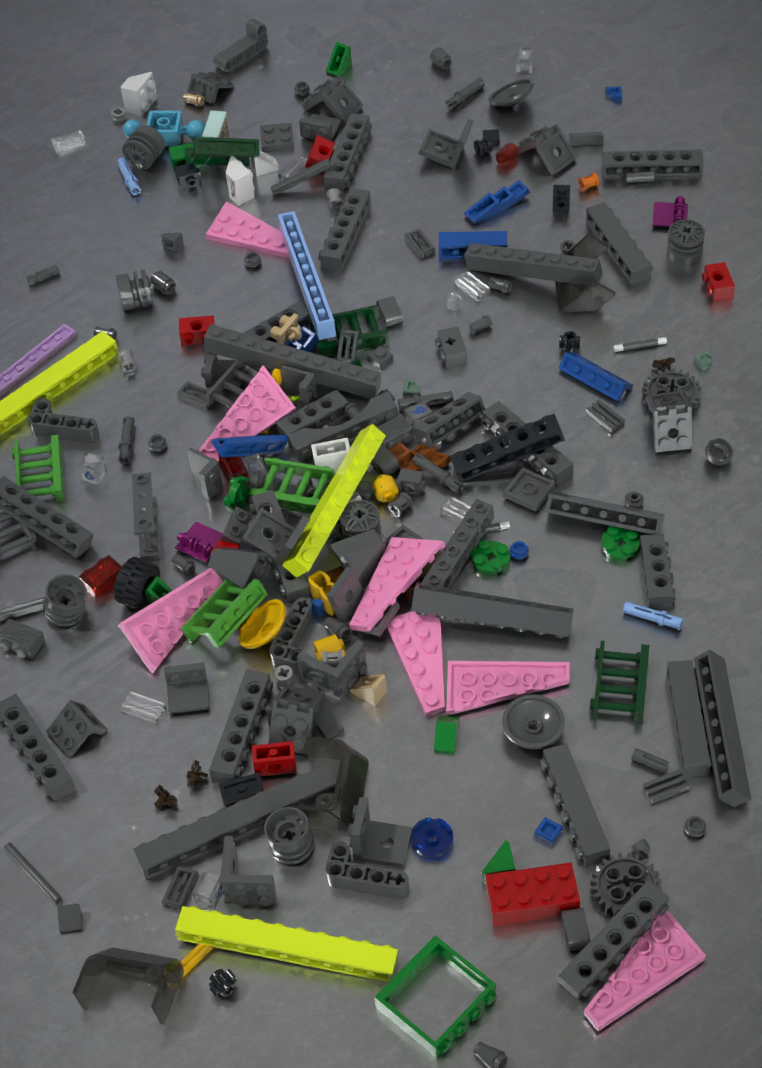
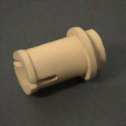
M185 93L183 98H187V100L183 99L184 103L195 104L197 107L204 104V97L201 94Z

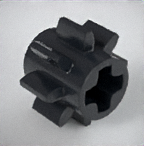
M566 331L563 336L560 335L559 348H563L564 352H575L576 349H580L581 337L577 336L573 331Z
M223 969L216 970L209 978L211 982L209 983L210 990L216 997L219 994L223 997L229 996L236 989V976L230 969L226 972Z

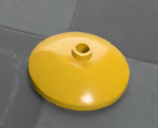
M273 599L255 609L246 619V624L241 627L238 637L240 645L245 649H255L273 640L284 624L286 618L285 604L279 599Z

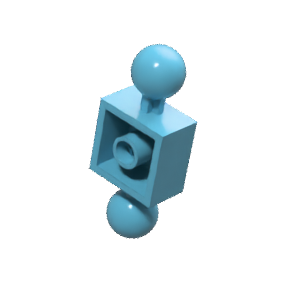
M149 111L147 126L153 127L162 135L165 140V147L180 145L182 135H188L192 140L194 137H202L206 126L201 120H192L188 125H184L181 111ZM135 119L128 120L123 126L125 137L129 139L133 132L142 124Z

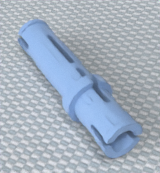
M125 158L118 159L117 165L125 179V185L130 189L132 195H138L141 189L137 184L136 176L133 175Z
M626 601L623 607L624 614L658 623L659 626L665 625L681 630L684 618L667 614V611H657Z

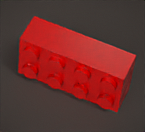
M572 862L485 875V888L493 926L560 917L561 911L580 908V897Z

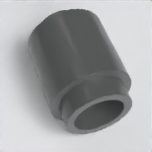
M441 47L432 50L430 59L440 69H448L452 64L451 57Z
M162 271L154 272L151 275V285L163 294H171L175 290L176 283Z

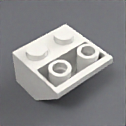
M152 72L129 77L123 83L121 93L125 112L142 117L148 111L151 104L156 101L157 93Z
M231 156L226 170L229 198L237 206H240L255 198V187L252 180L253 173L240 160L238 161L234 156Z
M348 438L311 445L315 466H328L333 468L335 473L350 449Z

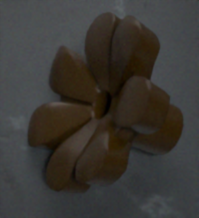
M668 357L660 361L654 360L652 366L653 368H661V371L664 373L666 368L669 370L668 367L675 363V358Z
M194 760L191 765L192 771H188L186 775L189 778L187 781L188 787H193L197 780L206 781L208 777L207 773L201 772L199 761Z
M158 785L154 790L159 798L154 803L155 807L161 809L164 804H168L173 808L176 807L177 803L175 801L177 798L174 795H170L162 785Z

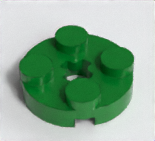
M238 476L230 480V490L223 501V505L227 506L228 511L233 513L236 506L239 508L246 506L251 491L250 487H248V482L250 483L249 478Z
M610 526L602 535L601 550L606 553V557L610 560L624 562L627 561V558L632 556L634 558L639 552L640 540L637 531ZM617 542L624 543L621 546H617Z
M481 540L472 551V565H474L478 573L485 576H495L502 570L503 572L506 571L510 565L508 546L496 541ZM489 556H493V557H494V558L491 559V561L488 560V557H489Z

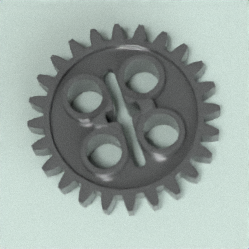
M666 368L664 373L658 370V375L652 373V377H647V381H644L642 400H645V405H647L646 395L669 393L671 382L675 383L674 392L683 391L691 406V413L692 408L697 409V404H700L702 387L699 386V380L695 381V376L689 377V372L682 374V369L676 372L675 368H673L672 372H669Z
M619 853L617 859L610 855V861L602 859V865L597 864L596 871L592 872L593 879L590 880V886H592L591 894H594L593 901L598 902L599 909L605 907L606 915L613 912L614 917L644 885L643 883H646L648 880L662 891L660 886L662 880L658 878L659 871H653V864L647 866L646 858L639 861L638 854L634 859L631 858L630 853L627 854L626 858H623L622 854ZM631 874H637L639 876L633 877L631 876ZM614 876L617 877V879L614 880L610 879L609 877ZM613 896H620L621 898L615 899ZM641 906L639 908L642 912H650V907Z

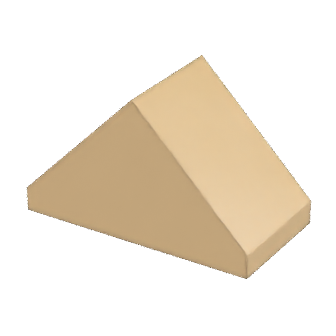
M385 675L361 676L350 691L364 701L376 706L387 693Z

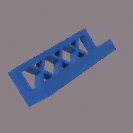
M565 352L559 365L560 370L616 401H620L625 389H632L633 387L632 383L575 352Z
M271 434L213 438L212 444L220 456L226 458L282 453L289 439L286 435Z

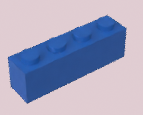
M507 231L439 232V259L465 258L464 254L470 243L507 248Z

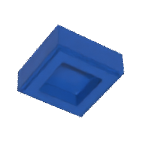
M544 817L535 830L534 837L553 846L562 833L563 826Z

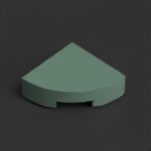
M711 351L694 356V361L701 372L711 366Z
M406 378L403 396H421L420 387L415 381Z

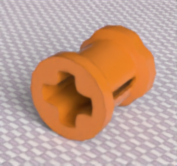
M595 172L587 177L578 178L579 187L583 192L587 188L600 185L599 177Z

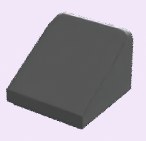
M182 233L161 234L163 248L178 252L184 245Z
M79 904L57 907L60 933L82 930V915Z

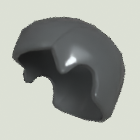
M716 438L708 442L705 454L710 463L723 466L730 462L734 450L725 439Z

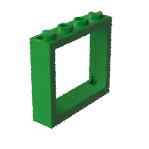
M435 935L374 998L377 1009L433 1056L437 1057L441 1052L445 1053L450 1048L453 1039L456 1036L460 1037L465 1032L471 1020L475 1021L486 1004L490 1005L497 995L496 983ZM437 956H440L483 992L435 1042L390 1004Z

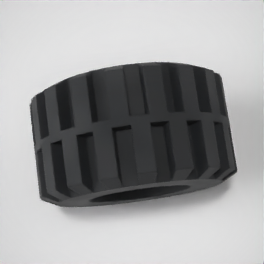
M135 556L129 558L117 575L114 586L115 600L136 610H142L147 607L148 602L145 590L155 576L160 578L159 567Z

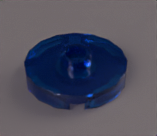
M425 818L418 821L412 829V847L415 852L423 857L439 858L445 855L452 847L454 841L453 830L443 819Z

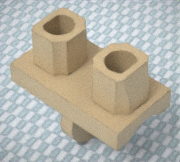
M295 313L291 317L283 315L279 321L282 328L274 326L270 330L271 337L282 345L287 340H300L302 328L297 322L299 316Z

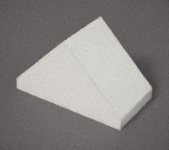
M260 151L259 157H251L252 168L256 176L280 170L276 158Z

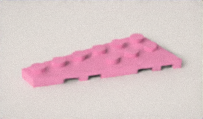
M227 201L206 233V238L209 240L290 259L279 230Z
M264 365L199 449L204 455L216 459L218 463L225 458H222L213 446V438L257 436L296 408Z
M391 537L349 624L351 630L369 632L384 616L383 612L387 607L394 605L397 601L396 597L401 592L404 593L421 575L422 568L428 562L431 563L435 559L434 555L439 550L442 551L446 547L444 541Z
M212 568L207 569L119 623V628L151 674H153L183 635L180 628L223 583Z
M415 611L393 617L386 629L425 716L428 717L445 711L440 618L433 614L418 615Z
M448 661L446 716L569 684L570 662Z
M668 910L663 916H657L653 921L654 925L639 938L636 945L631 948L621 961L617 970L608 978V982L598 991L585 1008L584 1015L597 1031H600L706 960L705 953Z

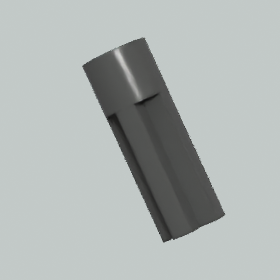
M654 171L625 173L626 183L653 182L655 178Z
M635 748L632 754V760L662 773H665L669 766L668 761L638 748Z

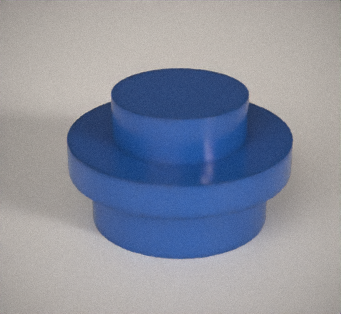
M516 541L511 545L509 553L514 559H524L529 554V548L524 542Z

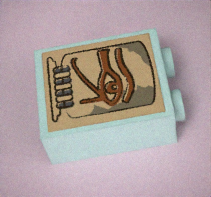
M210 111L202 137L230 138L227 112Z

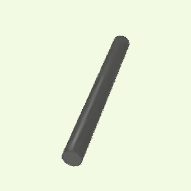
M7 843L4 846V849L51 900L58 904L62 897L11 843Z

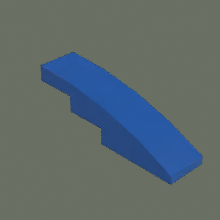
M518 180L508 189L505 186L502 187L494 195L489 192L464 212V215L474 224L489 219L530 193L529 188Z

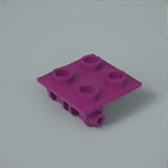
M678 196L675 199V203L654 202L653 226L670 227L676 221L687 220L688 204L685 203L683 196Z
M195 522L187 533L178 534L177 540H179V543L175 549L207 563L210 559L212 548L216 546L223 533Z

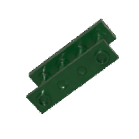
M194 137L193 148H185L186 164L228 166L230 157L234 156L244 166H250L249 157L260 156L259 139Z
M378 305L332 314L338 339L332 341L323 339L320 340L321 343L317 344L318 355L336 358L342 327L352 325L354 331H359L356 353L373 350L379 346H389L387 330H379L376 320H379ZM309 319L310 329L313 333H316L312 319ZM369 322L373 332L362 334L359 324ZM345 335L341 356H345L347 337L345 338ZM351 336L349 355L353 351L354 336Z
M601 640L600 648H596L595 660H599L595 699L591 698L590 711H594L593 719H597L598 709L631 712V715H635L634 723L643 724L650 645L641 644V652L636 654L604 651L605 641ZM603 659L631 661L640 665L639 669L635 668V670L604 668ZM602 676L633 678L634 681H638V686L601 684ZM600 692L633 695V698H637L636 703L632 702V704L599 701Z

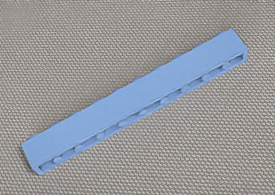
M294 211L278 214L280 232L318 339L323 340L336 337L334 319Z

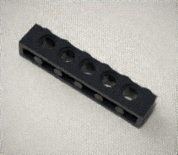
M555 414L544 416L535 422L527 423L515 430H510L498 437H492L483 443L475 444L463 451H458L451 455L450 458L459 481L464 482L565 441Z

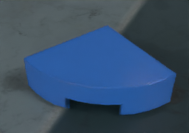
M621 86L605 87V93L610 99L622 101Z
M311 599L313 613L321 617L325 614L323 601Z

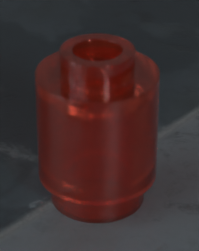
M514 143L505 144L495 155L497 162L500 165L507 166L518 155V147Z

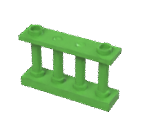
M51 435V443H48L47 446L20 449L18 440L14 441V448L11 451L13 460L15 459L16 484L23 488V484L51 480L54 485H50V487L26 491L34 496L52 494V496L56 497L57 503L65 502L62 451L59 436ZM43 453L52 454V457H49V459L22 463V456ZM48 466L53 468V471H50V473L22 477V470Z
M265 457L264 462L269 470L262 488H251L249 495L251 497L269 491L276 472L285 473L279 491L274 492L280 509L312 514L320 501L327 481L332 480L335 472L333 468L328 466L321 467ZM293 475L302 476L296 494H286ZM310 478L320 479L313 497H302Z
M226 579L180 629L189 643H193L199 635H206L214 647L220 648L268 593L258 579H253L244 589Z

